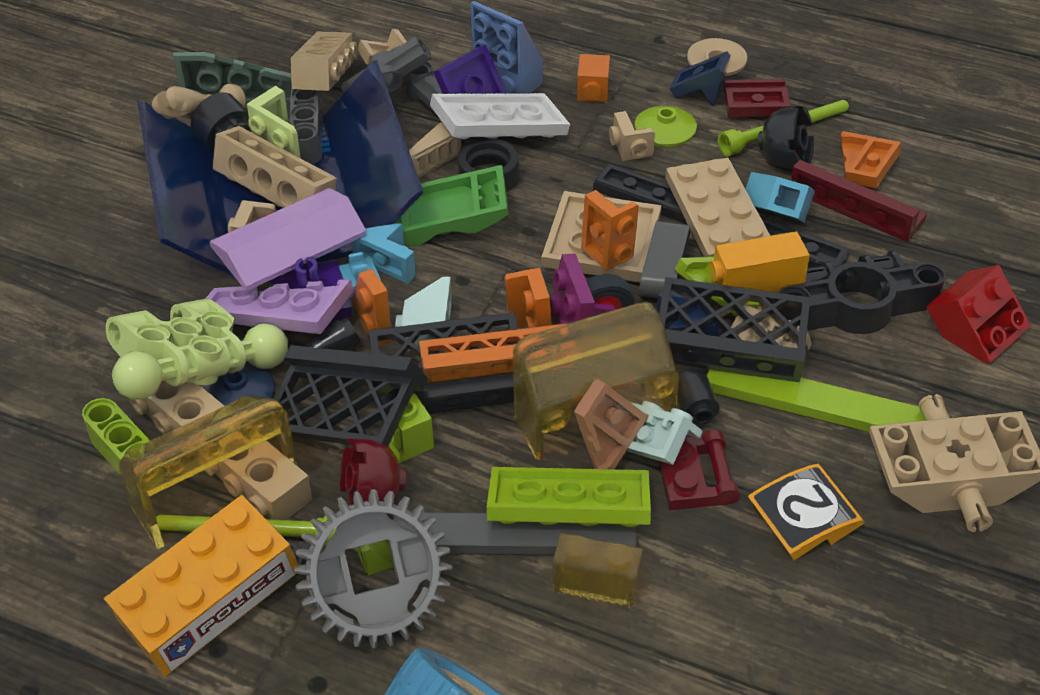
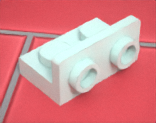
M643 401L642 405L632 403L645 413L648 418L626 450L627 452L673 465L686 435L700 439L703 431L692 423L693 417L690 414L676 408H672L671 412H666L660 406L648 401Z

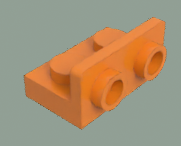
M597 190L585 195L581 249L606 271L633 258L639 205L635 202H630L617 208L613 202L606 199Z
M540 267L506 274L505 287L508 313L515 312L517 328L552 325L550 297ZM543 338L542 341L553 340V338Z

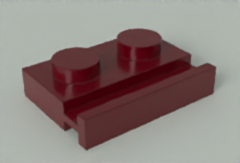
M785 79L724 80L723 93H725L724 99L727 116L738 118L769 117L778 109L791 107L788 90L785 87Z

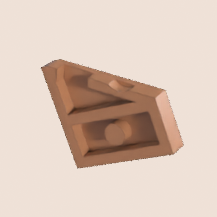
M595 378L574 411L594 469H615L648 418L640 409L597 378Z

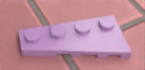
M351 279L338 280L337 286L324 287L322 281L308 282L306 288L290 289L288 283L274 284V286L264 291H258L257 287L246 291L242 286L214 288L206 298L213 300L234 317V324L250 327L258 324H272L282 330L321 334L353 293L354 289Z

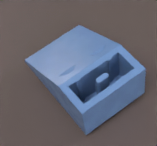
M471 2L472 49L481 45L487 46L507 94H530L543 84V58L523 22L478 2Z

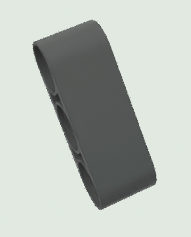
M292 89L290 93L289 124L293 125L297 131L301 159L313 165L321 160L323 148V114L319 91Z
M656 221L641 275L639 297L658 300V295L664 288L665 277L680 279L681 275L674 268L680 258L686 257L690 225Z

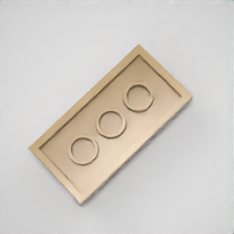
M729 158L666 168L665 178L687 224L691 226L690 230L703 257H714L715 245L770 236Z

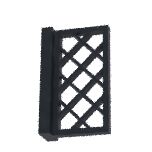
M665 277L654 338L652 361L800 383L806 355L805 345L810 297ZM671 290L686 292L692 299L679 306L670 297ZM712 296L722 297L728 304L715 311L706 300ZM749 301L758 302L764 310L751 316L742 305ZM698 305L708 316L694 323L685 312ZM786 306L800 308L801 312L800 316L789 322L779 310ZM732 311H735L744 320V322L734 328H731L722 319L723 316ZM771 315L781 327L768 334L759 322ZM677 317L687 327L683 331L664 329L666 323ZM714 322L724 334L719 337L705 335L701 329ZM751 328L761 339L756 342L744 341L738 335ZM788 333L796 341L797 348L780 346L775 340Z
M515 312L369 330L372 354L386 355L379 350L378 341L394 339L402 345L394 356H403L409 349L421 357L420 347L414 344L421 335L430 334L436 339L450 338L456 331L467 330L475 335L488 333L493 326L508 325L509 330H516ZM515 341V342H507L506 345H510L511 343H512V345H513V344H520V343H518L517 341ZM432 351L428 354H438L439 351ZM421 361L418 366H419L420 369L423 371V369H422V361ZM527 371L430 383L426 384L423 392L414 391L413 393L416 394L426 411L430 414L528 401L529 380ZM393 389L381 396L383 404L385 405L396 398L400 389Z
M291 345L285 356L291 366L260 428L268 434L350 445L347 442L349 438L374 440L389 446L413 392H423L428 378L412 357ZM299 378L309 379L310 384L293 393ZM332 382L339 383V388L324 397L322 396L320 391L322 388ZM363 385L369 386L370 391L356 400H352L351 392ZM393 389H400L396 398L385 405L383 404L381 396ZM315 394L317 401L300 411L298 403ZM344 397L347 405L330 415L327 407ZM375 401L378 409L360 419L358 411ZM292 408L294 415L282 423H277L280 415ZM322 412L323 420L312 427H306V420ZM352 415L355 423L342 431H336L334 425ZM382 419L384 420L383 427L378 436L367 435L365 429Z

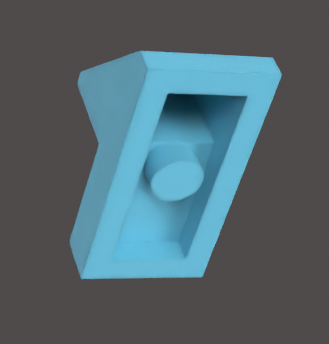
M390 224L365 228L366 235L352 242L353 254L362 252L363 259L372 258L378 271L409 284L416 277L414 251L404 245L403 225Z

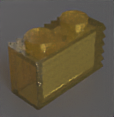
M561 533L553 558V590L555 593L561 591L563 594L569 592L571 596L577 594L580 598L586 596L588 600L593 597L596 601L602 599L604 603L610 601L612 605L618 602L620 606L626 604L630 608L634 605L640 581L643 548Z

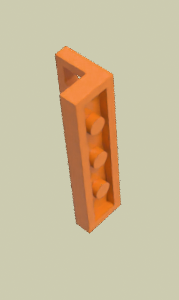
M566 324L419 341L422 369L428 378L427 384L523 371L534 373L573 368L575 356L573 337H568ZM560 337V339L542 341L543 338ZM515 341H517L518 343H520V344L506 345L507 342H515ZM473 346H481V347H483V348H480V349H472V350H469V348H470V347H473ZM444 350L445 352H447L430 355L428 354V352Z

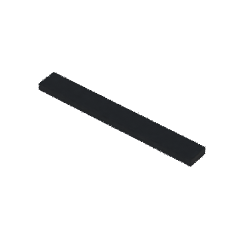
M608 164L593 182V190H597L599 193L616 199L662 205L661 215L687 224L668 184L612 164ZM761 218L770 236L797 231ZM797 231L810 255L808 268L821 266V263L826 261L831 262L834 269L846 263L850 249Z

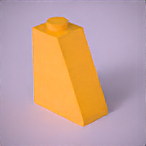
M796 231L715 245L714 261H710L709 270L712 281L718 282L719 285L779 293L783 287L805 283L810 255Z

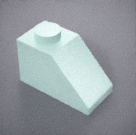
M442 277L404 301L403 314L396 315L395 327L450 320L452 306L451 277ZM430 334L421 335L415 341L414 344L419 347V341L433 340L436 338H434Z

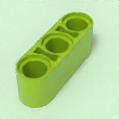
M98 398L86 404L82 410V416L92 444L128 485L139 493H150L162 486L165 475L158 450L144 433L112 400Z

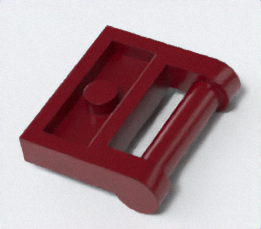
M707 431L700 439L685 437L673 465L658 461L669 510L728 505L739 499V489L737 484L731 479L724 453L726 442L721 431ZM709 454L717 483L715 487L706 486L699 455Z

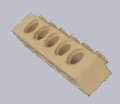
M164 380L161 382L156 393L146 399H129L133 408L140 415L146 414L152 419L160 433L171 435L183 453L194 455L207 474L210 476L217 475L234 497L243 495L266 519L287 520L313 500L309 476L200 385L185 382L183 385L172 386Z

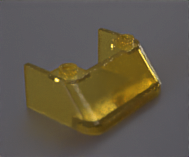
M646 302L638 303L524 337L515 345L513 350L514 418L536 460L544 458V433L558 431L566 426L573 413V404L582 400L595 378L606 383L615 391L641 383V389L648 398H656L664 411L671 412L672 408H676L679 375L662 319L652 304Z
M258 395L241 397L237 401L126 452L119 463L120 475L130 506L156 549L163 547L164 543L149 496L265 440L297 466L288 414L276 399Z

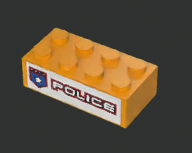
M240 495L107 595L104 600L121 626L161 674L166 677L296 575L294 567L299 566L290 544L243 495Z

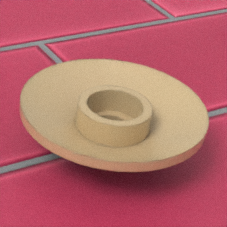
M710 38L694 43L688 50L687 61L692 66L728 51L731 57L726 76L738 73L746 66L747 53L742 46L733 41Z

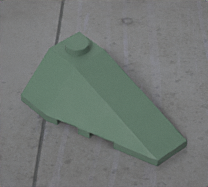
M207 52L173 53L179 87L188 88L204 95H213L219 93L224 85L235 84L244 91L245 105H247L250 101L277 86L284 90L286 105H290V93L292 90L291 73Z

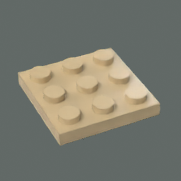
M564 191L541 256V267L559 269L562 254H576L584 274L597 276L611 274L617 275L624 280L640 282L655 223L661 217L662 205L605 197L613 202L617 208L630 202H635L639 205L634 256L626 263L606 271L581 249L584 199L586 194Z

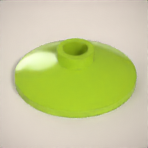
M655 106L642 111L637 116L635 130L652 128L655 133L654 146L676 147L689 142L695 136L697 123L690 113L681 108Z

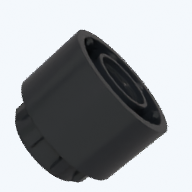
M221 92L207 97L196 107L191 117L192 131L213 154L217 133L237 126L251 132L248 123V111L230 93Z

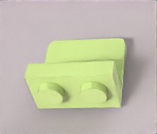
M274 86L247 103L248 123L251 132L301 159L297 131L288 121L284 90Z

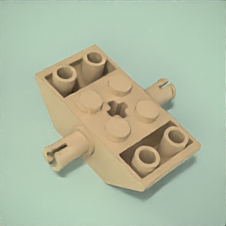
M935 394L936 405L932 395L924 397L919 402V408L923 413L925 421L870 426L869 434L890 492L922 513L961 509L966 527L971 532H976L975 521L979 532L988 529L992 525L993 519L988 512V506L1001 505L1040 482V450L1022 411L950 418L943 398Z

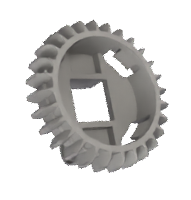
M371 489L369 501L364 502L360 493L356 491L353 495L354 504L349 506L342 497H339L337 500L340 510L336 513L327 506L323 507L325 516L328 518L324 523L312 518L311 523L318 530L315 536L303 533L301 536L310 544L309 550H296L297 556L306 559V564L294 567L295 573L306 575V580L296 584V589L298 591L309 590L310 592L301 603L303 607L313 604L317 606L310 616L312 621L321 619L323 616L327 618L322 628L323 632L328 633L335 626L339 628L337 633L338 641L343 642L348 633H352L354 647L360 646L363 636L368 637L371 648H377L378 636H384L388 645L393 646V633L398 631L405 640H409L410 636L407 627L413 624L422 631L424 626L419 617L424 613L426 616L435 618L436 614L429 605L432 601L442 604L445 602V599L436 592L438 587H450V582L440 577L441 572L452 570V565L440 562V557L449 554L450 548L437 547L436 542L445 537L443 531L433 533L429 531L436 522L434 517L423 521L419 519L424 511L422 505H418L411 512L407 510L410 498L404 496L398 505L393 504L394 493L392 491L387 492L384 501H379L377 491ZM386 513L393 514V517L401 520L410 528L415 527L416 530H407L399 523L391 520ZM337 527L335 534L327 543L325 550L322 553H320V550L323 548L326 540L331 535L333 530ZM388 540L396 579L399 582L354 594L345 550ZM428 579L430 581L429 588L423 587L419 597L413 603L416 609L410 613L407 607L409 600L416 592L419 584L423 580ZM328 604H336L346 612L353 614L358 620V626L354 625L353 619L346 617L336 609L332 611Z

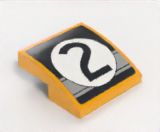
M819 463L788 473L748 495L752 505L793 561L825 540L830 545L834 544L864 524L863 519Z

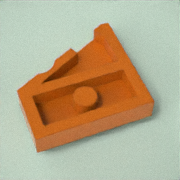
M845 131L841 133L845 179L864 187L877 188L900 155L901 142Z
M373 269L359 273L351 301L360 316L361 325L365 333L369 335V330L391 328L387 289ZM393 339L378 341V345L393 342Z

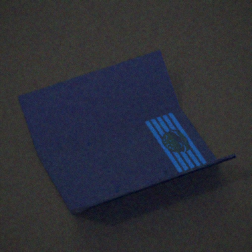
M377 60L370 63L323 115L322 158L319 162L313 164L337 178L335 191L348 197L365 228L394 224L423 194L419 177ZM142 100L137 101L160 243L234 277L211 248L210 241L228 233L229 220L231 217L235 218L242 200L274 203L259 194L252 193L247 187L227 179L225 175L214 170V154L195 135L191 126L176 118L166 119L157 113L151 105ZM275 205L276 211L283 209ZM352 242L316 258V262L348 257V255L353 254Z

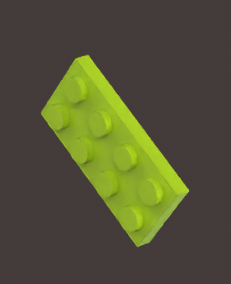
M492 467L487 500V521H499L503 524L539 522L544 525H553L558 522L579 523L585 526H594L600 523L620 524L625 527H634L639 524L650 525L649 470Z

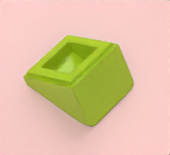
M386 540L355 547L363 569L368 575L394 567Z

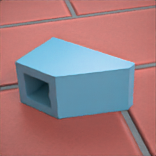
M751 172L745 189L755 208L803 223L805 222L815 192L810 186Z

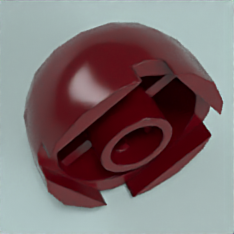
M349 438L347 442L352 448H344L339 481L340 491H347L348 506L354 504L353 495L356 491L360 493L363 502L369 501L371 489L377 491L379 501H384L387 492L392 491L395 502L398 491H403L406 485L405 468L399 467L395 453L389 446L378 441Z

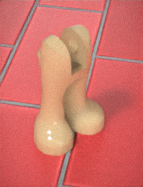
M226 84L220 89L219 93H230L243 107L245 106V94L240 86ZM172 86L167 91H161L154 97L152 107L166 119L176 117L191 119L196 107L204 99L211 96V94L204 95L188 88Z

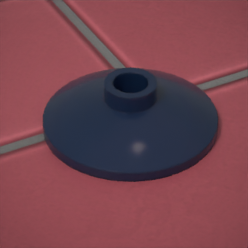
M245 363L241 371L227 372L225 375L218 376V380L215 383L202 385V388L241 420L262 412L270 404L275 393L274 381L271 375L265 369H259L249 363Z

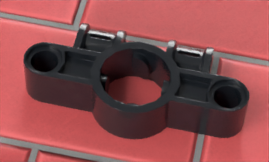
M893 250L887 252L884 256L870 258L867 255L859 257L858 262L846 263L835 269L829 261L821 263V266L807 268L805 283L783 287L779 293L810 297L808 331L836 326L843 331L853 334H870L883 329L890 321L891 316L926 311V306L941 295L946 275L941 267L931 263L905 266L897 251ZM843 293H865L877 299L878 302L872 304L851 302L844 298ZM785 306L779 312L787 320H793L800 316L801 309Z

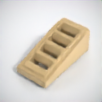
M443 122L436 125L403 155L405 181L411 183L450 162L459 155L461 139L453 137Z

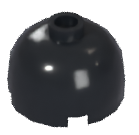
M793 106L778 109L768 117L764 123L763 131L759 132V149L764 150L766 158L775 167L782 170H793V166L799 160L811 164L814 150V135L808 136L806 126L812 125L807 108L805 106Z

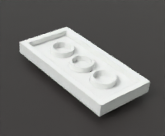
M545 93L432 94L430 106L450 134L459 139H468L469 137L495 139L499 136H514L516 138L543 136L551 138L555 135H567L570 123Z

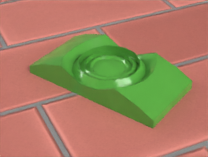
M502 165L375 194L376 227L402 224L405 246H421L436 235H444L451 232L475 234L497 223L509 214Z

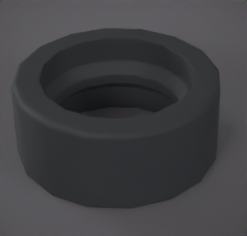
M493 138L479 139L470 142L461 149L458 155L459 174L477 171L473 167L482 163H496L504 166L506 192L516 185L519 179L518 152L511 144Z

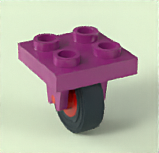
M562 254L559 269H555L553 274V294L549 296L551 317L554 318L556 325L566 324L568 337H573L576 356L582 354L587 331L601 332L610 330L622 324L631 315L634 309V295L626 280L617 275L603 274L585 279L576 254Z

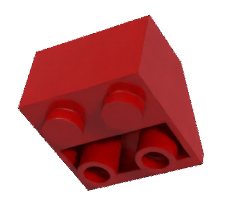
M1000 265L966 272L926 306L944 339L985 364L991 363L1031 327Z

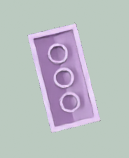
M327 188L210 241V246L242 287L248 291L295 269L296 261L301 258L304 265L306 264V257L319 258L365 236L366 229L348 197L331 188Z

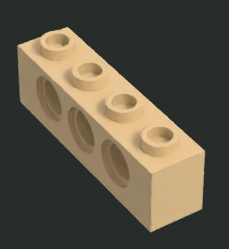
M317 31L291 57L292 89L329 91L339 81V78L345 74L353 60L357 58V43L352 42V33Z
M240 126L216 134L213 169L225 175L227 179L247 187L252 193L267 198L278 207L285 208L327 188L333 190L336 188V177Z

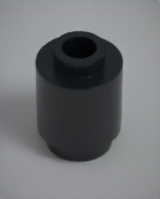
M687 369L676 376L673 392L680 410L693 417V424L704 425L712 421L718 414L720 406L708 377L698 369Z

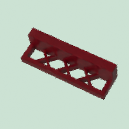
M799 160L793 166L791 181L810 186L815 191L812 202L907 243L926 220V212Z

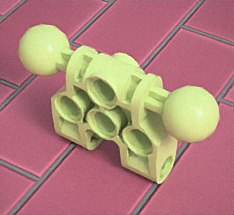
M209 298L173 305L170 311V321H161L144 310L109 317L106 322L107 339L120 356L112 370L113 384L121 395L131 400L146 399L156 393L161 382L164 380L172 386L183 385L185 382L197 385H211L218 380V376L225 375L227 372L241 371L246 361L259 369H272L284 361L288 352V339L282 329L272 324H258L248 330L243 341H240L232 333L234 317Z

